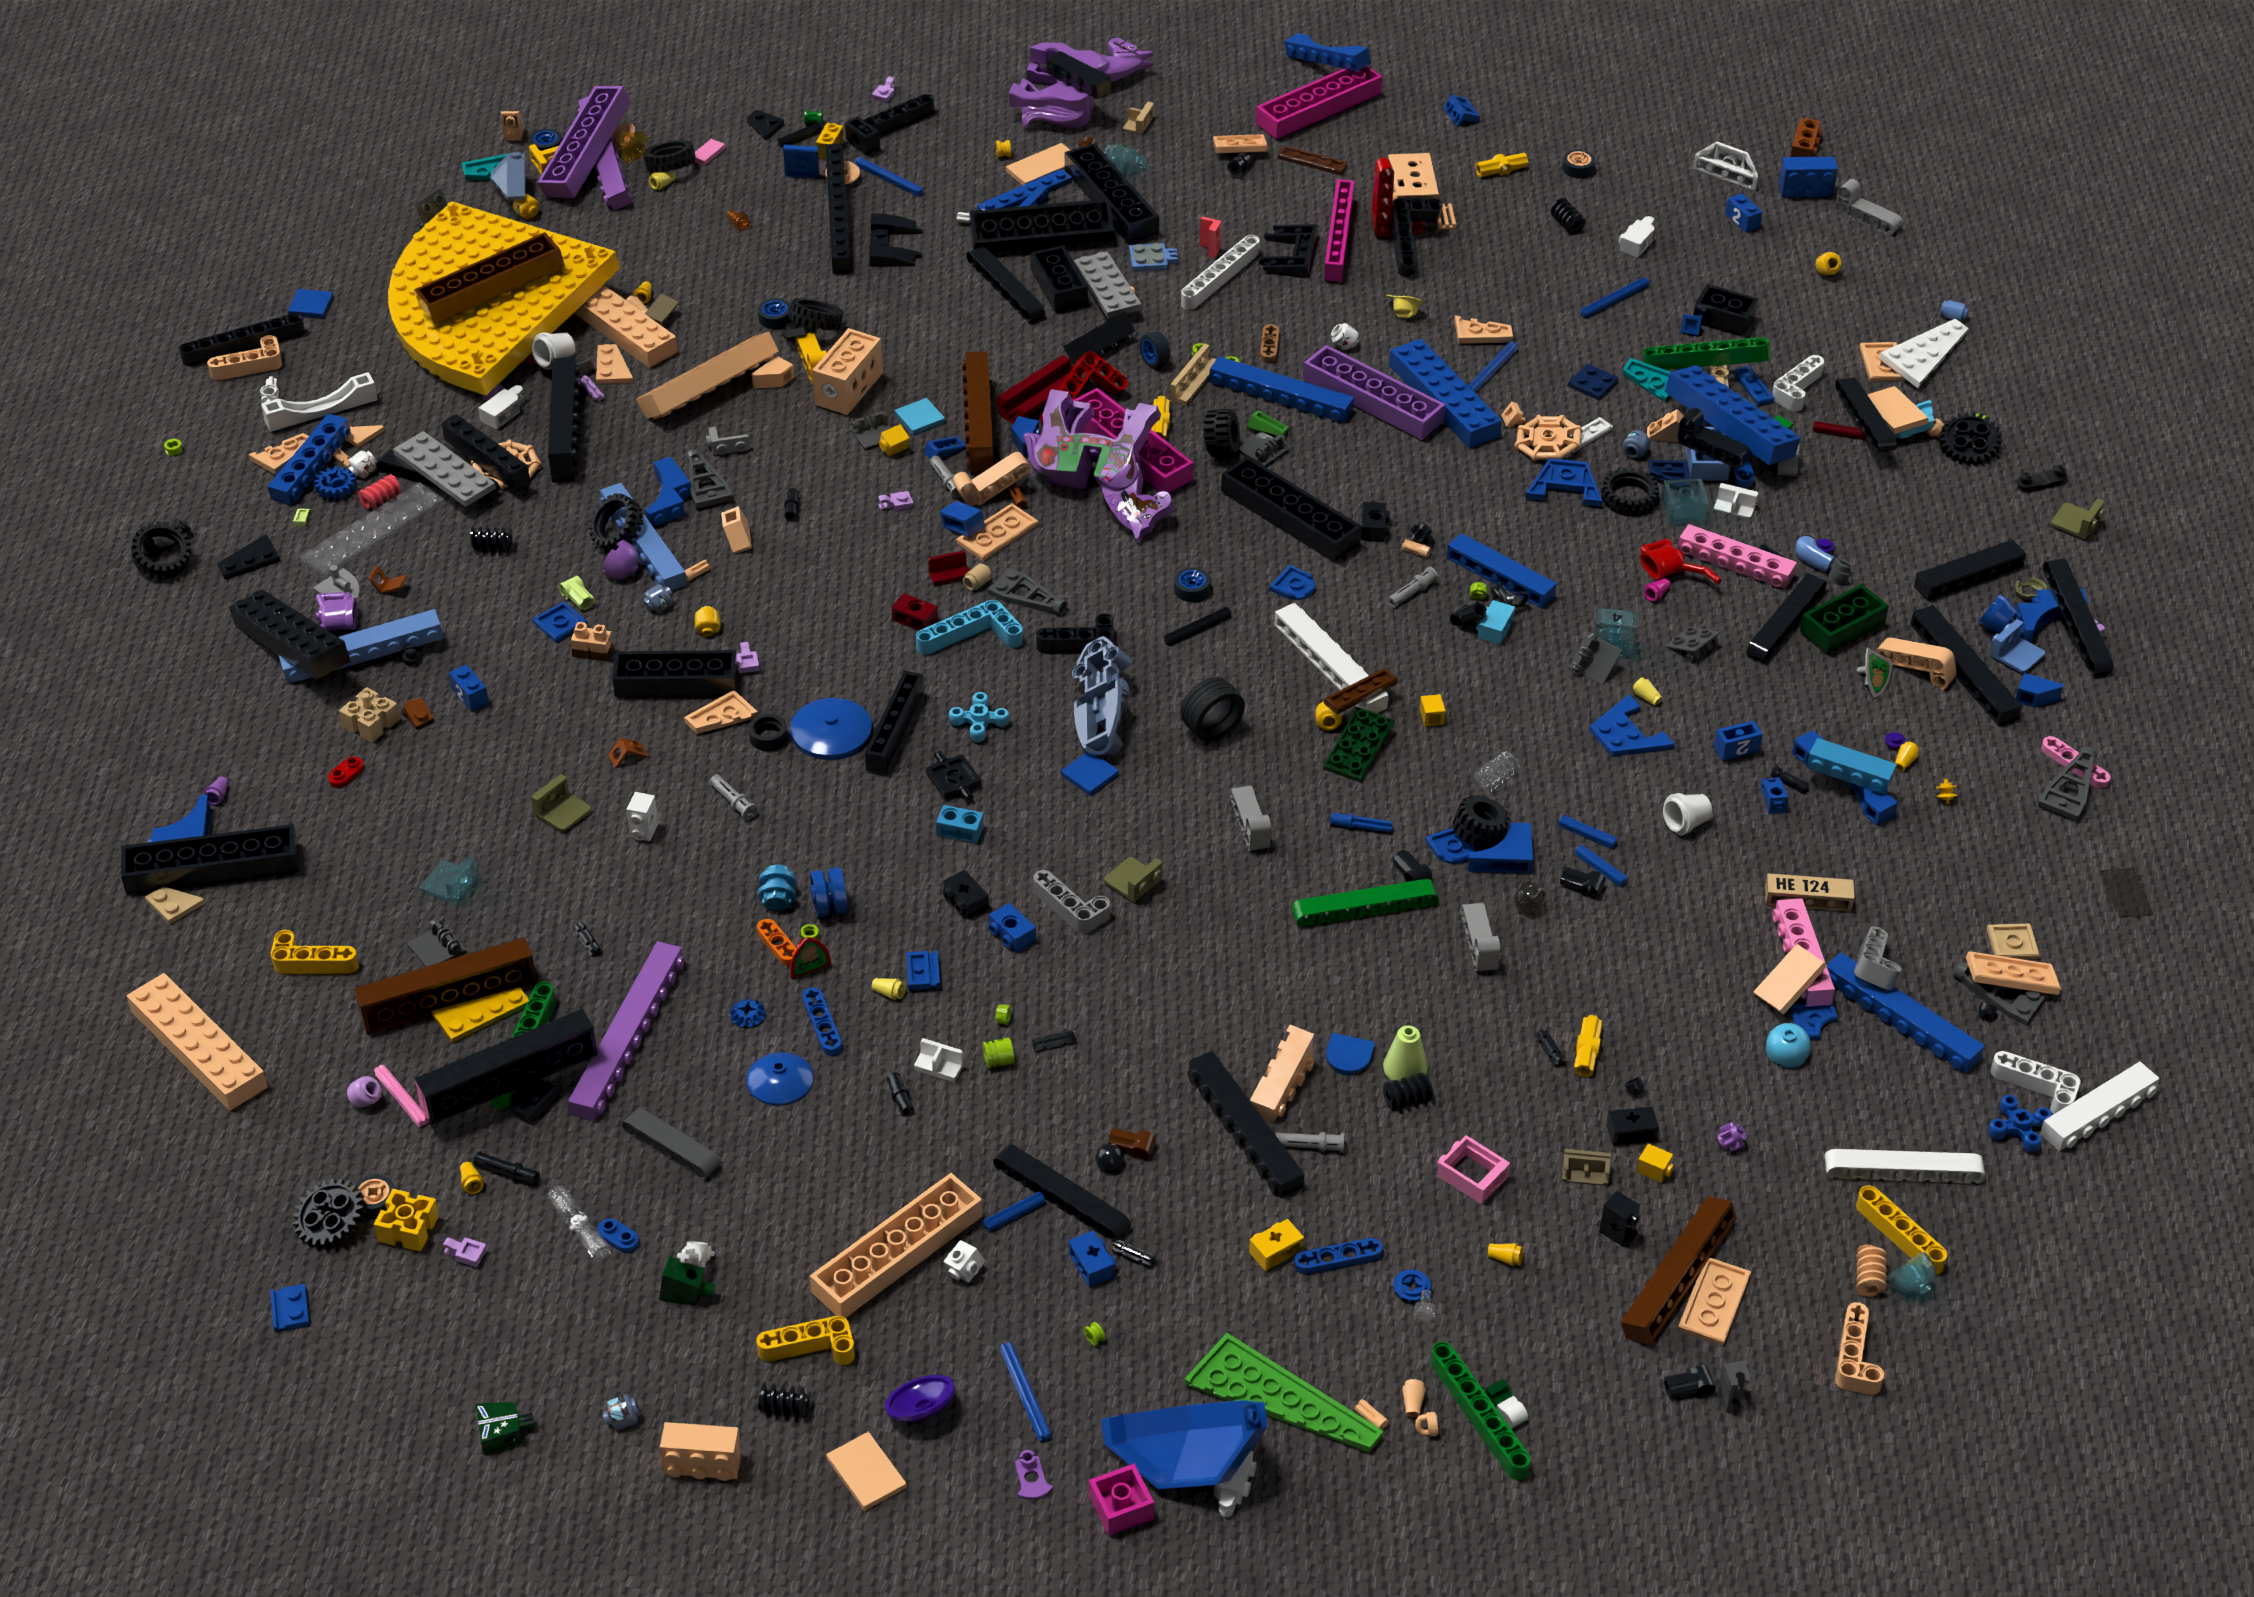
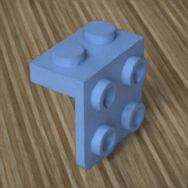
M2016 619L2011 624H2007L2000 634L1997 633L1993 637L1990 656L2024 674L2045 656V651L2020 637L2024 622Z

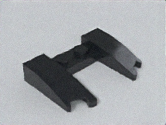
M871 213L870 266H915V262L912 260L915 257L921 258L922 252L888 246L889 234H923V230L917 228L916 221L895 215Z
M1317 224L1273 225L1272 227L1275 232L1272 234L1265 233L1264 240L1295 244L1292 256L1258 257L1259 263L1264 264L1263 270L1278 275L1309 278L1311 270L1310 260L1313 247L1316 246L1318 239Z

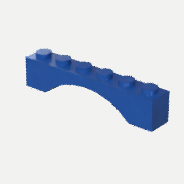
M1299 33L1284 41L1286 55L1292 58L1353 71H1359L1371 64L1369 49L1357 45L1348 47L1323 46L1313 42L1309 35Z
M1812 730L1794 740L1792 754L1807 765L1809 753L1816 739H1824ZM1845 781L1858 796L1862 806V814L1876 826L1895 816L1898 802L1888 793L1883 794Z

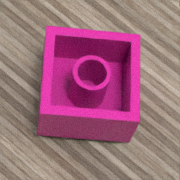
M1135 1464L1089 1480V1498L1108 1536L1154 1519V1501Z

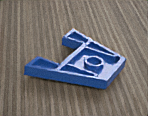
M1549 458L1526 492L1525 498L1545 501L1546 488L1584 492L1583 505L1602 507V499L1587 462Z
M1630 694L1595 721L1589 728L1592 735L1611 756L1674 749L1675 743L1664 731L1648 738L1642 734L1627 717L1639 712L1641 707Z

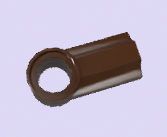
M1113 1128L1109 1135L1108 1144H1115L1122 1151L1131 1153L1134 1158L1140 1157L1146 1161L1151 1155L1156 1137L1153 1133L1146 1130L1133 1133Z

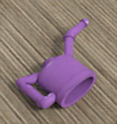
M345 591L339 593L323 592L316 595L319 605V612H316V620H319L321 627L328 631L356 630L358 605L356 598H352L351 593Z

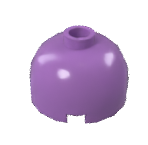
M622 540L616 544L619 548L616 551L612 549L602 565V568L605 569L602 570L604 574L619 580L626 579L629 575L634 576L639 569V566H637L639 557L636 549L627 541Z

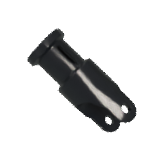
M1241 152L1234 160L1228 163L1227 168L1229 172L1233 175H1238L1254 162L1255 154L1247 155L1245 152Z

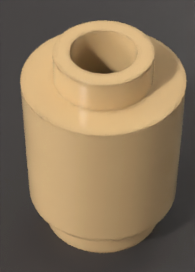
M984 564L975 566L965 574L963 578L964 586L971 591L980 588L991 579L990 568Z

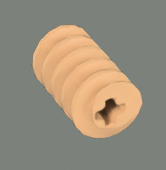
M1861 1245L1857 1248L1856 1290L1859 1295L1873 1297L1887 1288V1277L1885 1275L1887 1273V1253L1885 1250L1873 1245Z

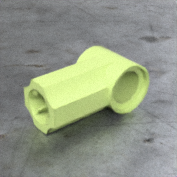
M575 576L559 584L562 596L565 595L567 597L565 598L566 600L571 599L580 610H587L595 603L594 597L585 589L580 577Z

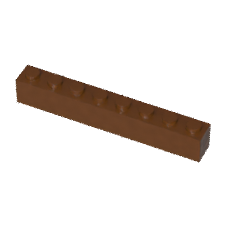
M1707 1196L1698 1207L1697 1212L1689 1220L1686 1228L1678 1236L1675 1244L1667 1252L1664 1260L1656 1268L1655 1273L1645 1284L1642 1292L1633 1301V1305L1622 1317L1621 1326L1626 1338L1652 1344L1737 1219L1732 1201Z

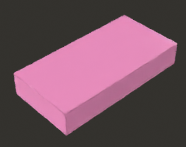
M710 139L695 152V162L705 166L725 150V144Z

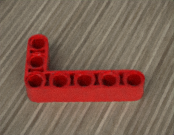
M1384 157L1376 161L1374 172L1371 225L1377 238L1382 236L1393 237L1391 216L1395 173L1390 160ZM1411 222L1413 234H1421L1424 231L1423 222Z
M1089 351L1076 362L1058 390L1069 392L1072 400H1074L1087 379L1090 378L1109 394L1117 395L1127 387L1128 380L1099 355ZM1042 412V414H1041V416H1040V422H1041L1042 425H1043V412Z

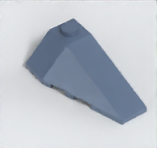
M519 152L507 154L491 171V182L496 183V187L501 189V193L507 200L525 199L526 161L525 154Z

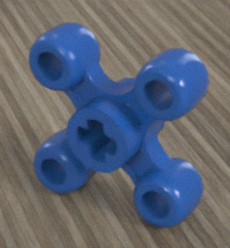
M2003 1096L1999 1109L2009 1119L2006 1121L2002 1119L1992 1120L1988 1129L1989 1136L1995 1140H2001L2006 1134L2011 1133L2015 1137L2022 1138V1146L2025 1151L2029 1153L2037 1152L2040 1149L2042 1139L2038 1133L2032 1131V1128L2036 1126L2042 1129L2044 1120L2052 1116V1112L2042 1107L2031 1114L2026 1109L2018 1108L2019 1102L2015 1096Z

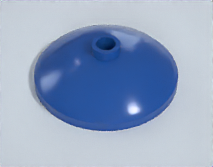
M787 1052L771 1053L759 1058L749 1068L746 1077L747 1088L755 1099L762 1103L776 1106L788 1105L803 1098L810 1091L814 1080L810 1064L802 1057Z

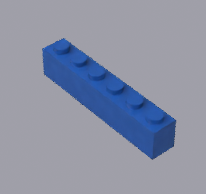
M1462 533L1448 544L1447 559L1496 585L1502 581L1503 588L1513 594L1518 591H1525L1529 597L1528 602L1541 609L1556 595V582Z

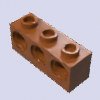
M1800 118L1790 157L1816 156L1822 134V128H1819L1820 121Z

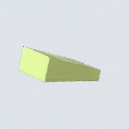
M297 509L293 520L294 527H306L310 509Z

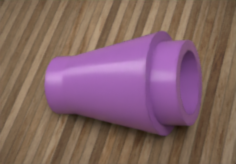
M218 777L214 783L205 789L204 795H208L210 805H218L223 802L227 786L229 785V781L225 777Z

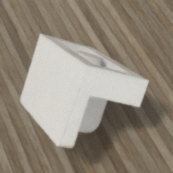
M1721 483L1714 510L1751 519L1756 506L1758 492Z
M922 1038L920 1042L921 1053L914 1064V1070L955 1083L964 1067L963 1051Z

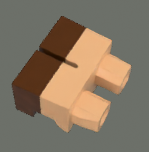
M577 622L571 638L572 656L588 659L591 656V659L609 661L614 650V644L610 641L611 631H606L605 625H596L593 629L587 628L586 623Z

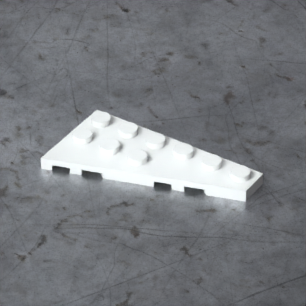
M1953 319L1881 352L1879 359L1915 387L1919 388L1921 383L1928 378L1929 374L1938 367L1946 355L1966 335L1968 328L1957 319Z

